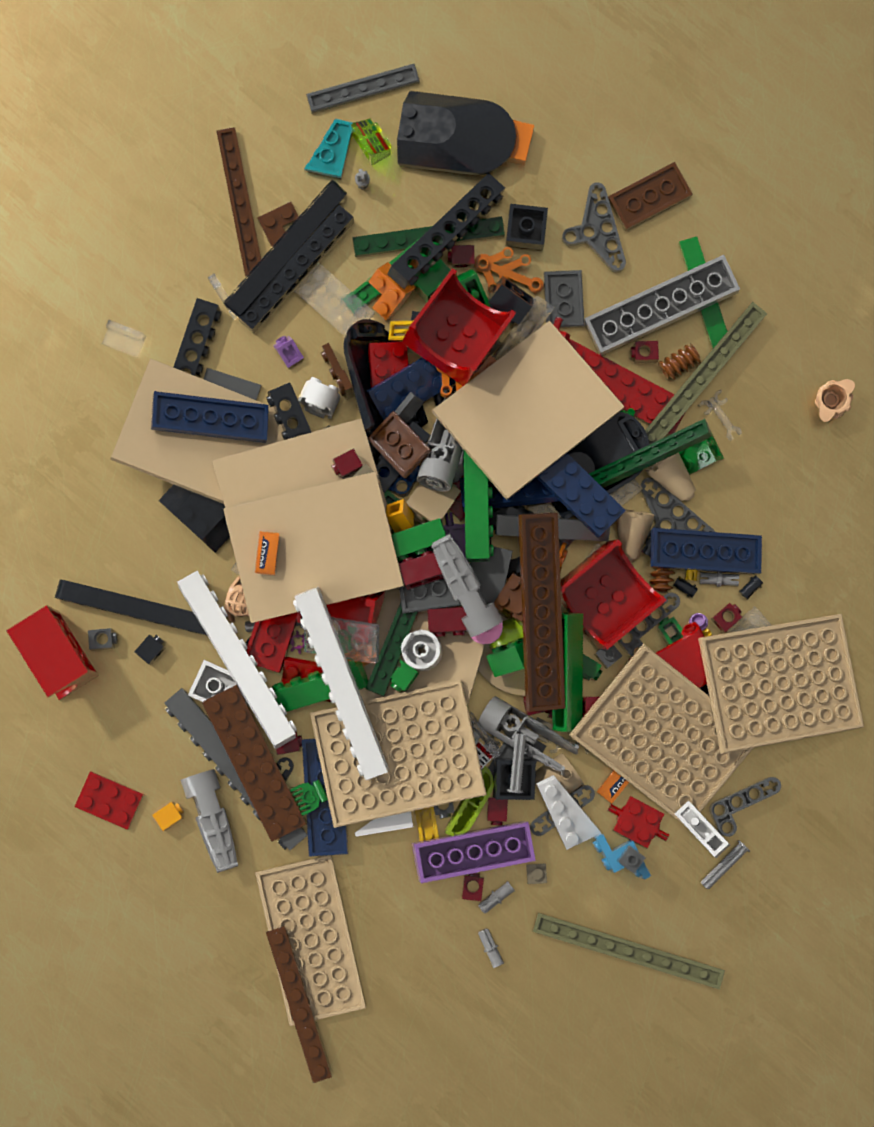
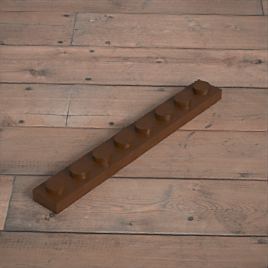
M235 127L217 130L216 132L246 277L261 260L236 130Z
M282 926L267 931L266 935L312 1081L316 1083L331 1078L332 1074L286 928Z

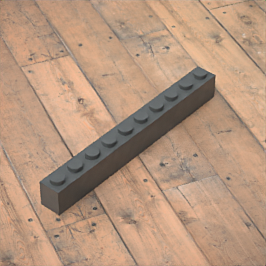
M181 688L164 703L167 706L165 708L166 712L171 717L175 716L179 720L178 726L184 732L188 731L192 735L190 740L196 747L200 745L204 749L202 754L209 762L211 760L217 765L215 769L221 776L224 774L227 776L229 786L234 791L238 789L242 794L240 796L241 800L246 805L250 804L254 808L211 720L188 693ZM253 810V814L260 820L256 810ZM300 827L280 837L277 842L284 850L287 848L292 850L308 834Z

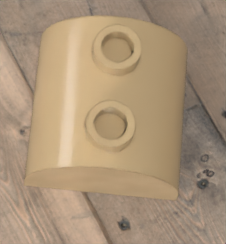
M560 753L553 760L565 767L564 776L561 775V772L546 765H543L535 772V783L554 775L569 794L584 785L580 776L563 753Z

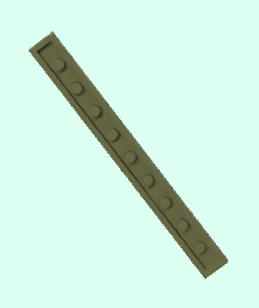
M752 302L647 427L645 431L649 439V445L663 439L767 315L763 309Z
M538 913L533 928L535 933L719 990L725 970L541 913Z

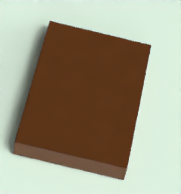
M395 411L367 438L405 479L432 452L426 443Z

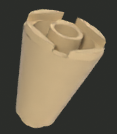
M679 453L649 466L650 469L645 470L650 477L680 501L685 500L687 502L695 496V486Z
M625 509L624 514L617 519L618 539L622 543L621 547L628 560L635 562V559H639L654 521V514Z

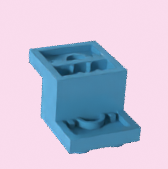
M603 834L595 836V841L592 842L596 851L602 853L604 857L602 863L606 870H611L613 873L625 868L617 862V859L628 845L638 851L631 840L611 849ZM643 861L634 874L636 877L645 880L651 877Z

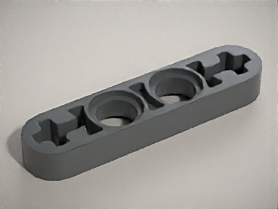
M584 785L570 795L582 808L594 799L595 791L591 786ZM583 789L586 791L590 790V798L584 797L580 800L583 804L579 805L578 800L573 795L577 793L579 797L583 794ZM548 810L531 822L530 830L534 835L542 836L555 827L554 822L549 819L550 813ZM545 816L551 826L548 828L546 824L542 827V832H535V823L541 824L544 822L542 817Z

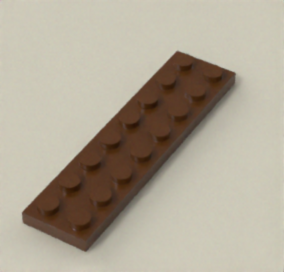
M235 685L203 701L202 704L271 842L306 825L238 686Z

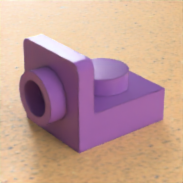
M290 336L280 337L276 340V344L273 345L288 368L304 358Z

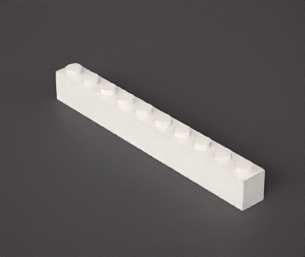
M198 571L178 581V588L274 748L277 749L296 738L295 731L297 729L292 721L288 722L285 717L287 712L282 704H277L275 700L277 696L272 688L268 689L265 682H267L265 675L262 671H257L255 667L257 665L256 660L252 655L248 656L245 651L248 649L243 639L239 640L236 636V633H238L233 623L229 624L226 617H228V614L223 606H218L216 602L218 598L213 590L209 591L207 587L209 583L204 574L200 576Z
M319 587L295 596L293 603L296 611L301 612L302 619L300 621L303 629L309 633V645L311 649L314 648L316 651V663L318 667L321 666L323 669V681L325 685L330 687V699L332 703L337 705L338 710L336 714L338 720L344 723L345 728L343 732L347 740L350 739L352 744L350 750L353 758L357 757L359 765H357L359 774L364 776L365 780L387 773L389 767Z

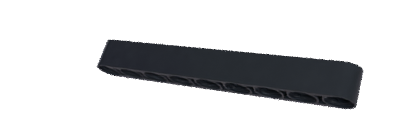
M331 180L227 297L223 304L237 317L241 315L340 203L347 192L334 180Z
M59 579L54 598L207 636L192 611Z

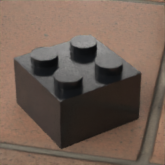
M510 204L505 246L543 250L548 208Z
M502 276L489 293L488 303L490 308L497 311L509 312L513 310L516 314L511 323L514 324L516 322L519 325L533 307V297Z
M494 758L493 797L496 800H535L536 761L524 759L521 781L523 793H514L507 791V789H510L513 758Z

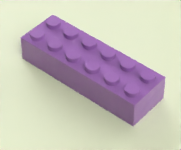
M527 821L412 843L420 883L536 861L529 822Z

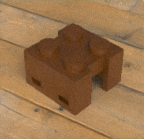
M512 574L494 601V604L501 616L509 620L513 617L523 626L521 578Z

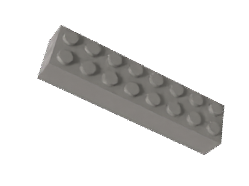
M722 255L585 318L584 323L601 356L739 293L740 287L725 256Z

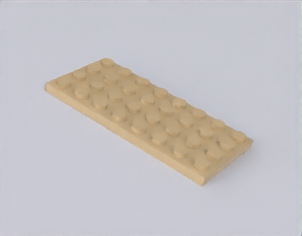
M332 855L255 872L268 931L285 926L314 1020L366 1008ZM278 973L289 1026H293L295 1024Z

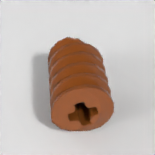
M690 343V347L685 345L683 350H677V354L672 353L671 359L665 357L664 362L659 361L658 366L666 379L671 377L675 380V373L682 376L681 369L688 372L687 366L690 365L692 368H695L694 361L701 364V359L695 347Z
M651 567L656 570L650 574L655 578L649 582L654 585L652 588L659 593H668L667 590H672L673 587L668 585V583L674 582V579L670 578L669 575H673L675 572L670 570V568Z

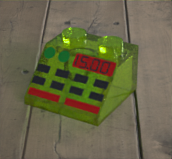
M371 118L351 124L352 136L371 166L391 155L390 148L392 146L389 140L383 138L380 134L382 130L377 122L373 123Z

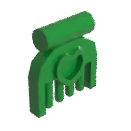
M320 780L313 782V785L302 783L290 789V792L302 788L292 794L295 797L303 793L294 799L295 801L303 800L297 803V806L309 803L299 808L300 811L311 807L302 812V816L316 810L319 807L320 801L322 803L328 800Z

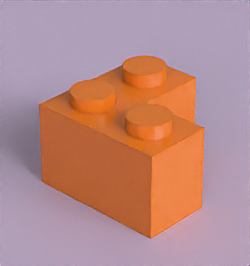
M389 262L379 267L368 281L382 294L372 308L385 320H388L398 312L416 288L414 285H409L403 289L388 276L387 273L391 267Z

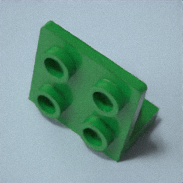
M713 434L712 437L679 452L689 475L724 459Z

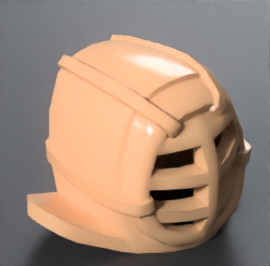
M845 379L838 382L831 380L819 388L815 405L819 408V416L822 421L828 422L832 418L842 417L846 411L848 412L851 409L850 404L854 397L852 392L855 389V383L852 380Z
M240 576L229 587L225 600V611L230 622H235L234 617L249 616Z

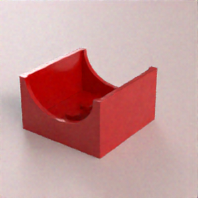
M452 268L411 323L401 343L464 386L469 382L505 332L516 313L513 310L509 312L497 311L478 301L461 285L457 278V271Z
M619 539L607 541L560 580L561 604L568 612L583 613V631L597 649L608 650L667 601L633 567L626 557Z
M46 605L6 630L47 698L56 694L58 700H61L99 676L62 615L56 609Z

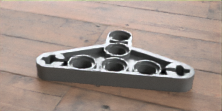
M595 182L588 191L582 225L567 228L563 232L562 241L567 246L586 243L612 272L619 273L626 265L624 252L606 188L602 183ZM594 188L602 190L600 192V201L594 204V201H597L598 198L596 193H592ZM599 205H605L607 207V212L605 214H599L597 212V207ZM604 223H610L612 225V230L610 232H604L602 230V225ZM585 228H592L594 235L586 237L583 232ZM572 232L576 235V239L573 242H569L566 240L565 235ZM609 241H615L617 243V248L615 250H609L607 248V243ZM618 252L620 254H617V260L622 262L619 268L616 265H612L615 261L614 254Z
M645 478L640 484L642 495L650 513L654 514L655 526L653 528H661V522L666 520L671 523V529L698 531L703 525L705 528L702 531L715 532L714 529L653 478ZM645 482H646L647 484H649L650 482H652V483H653L652 488H653L655 491H656L658 488L661 489V491H659V492L656 494L655 498H653V497L651 496V495L654 494V492H653L652 490H650V489H649L648 491L645 490V488H646V485L644 484ZM660 494H666L669 497L667 504L659 502L658 497ZM676 506H680L683 509V515L680 517L673 514V508ZM689 519L697 520L698 526L696 529L688 527L687 522Z

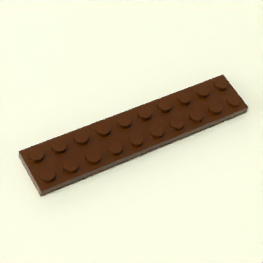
M558 513L518 515L526 711L565 708Z

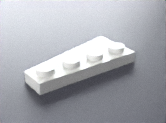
M554 775L536 783L566 850L601 834L598 827Z

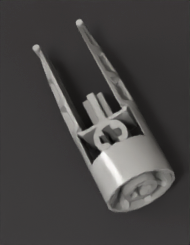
M436 419L427 443L432 452L421 462L416 479L426 488L446 492L452 487L463 448L441 422Z
M449 534L433 542L431 546L455 601L460 600L467 614L461 620L470 637L477 636L501 623L503 620L495 604L492 602L486 605L479 591L481 584L451 535Z
M496 696L487 704L478 721L477 726L513 748L515 735L518 733L525 734L526 742L534 746L539 738V735L534 733L536 732L566 750L578 754V745L574 746L547 726ZM512 724H515V728L513 726L512 728H508V725L511 726ZM525 743V755L561 772L562 776L565 775L564 766Z
M215 769L182 779L181 783L186 799H194L199 815L196 817V821L217 873L237 867L236 851L224 808L220 809L215 790L221 788Z

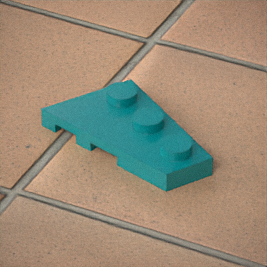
M335 119L323 137L321 144L313 153L311 160L305 166L304 171L341 179L354 123Z

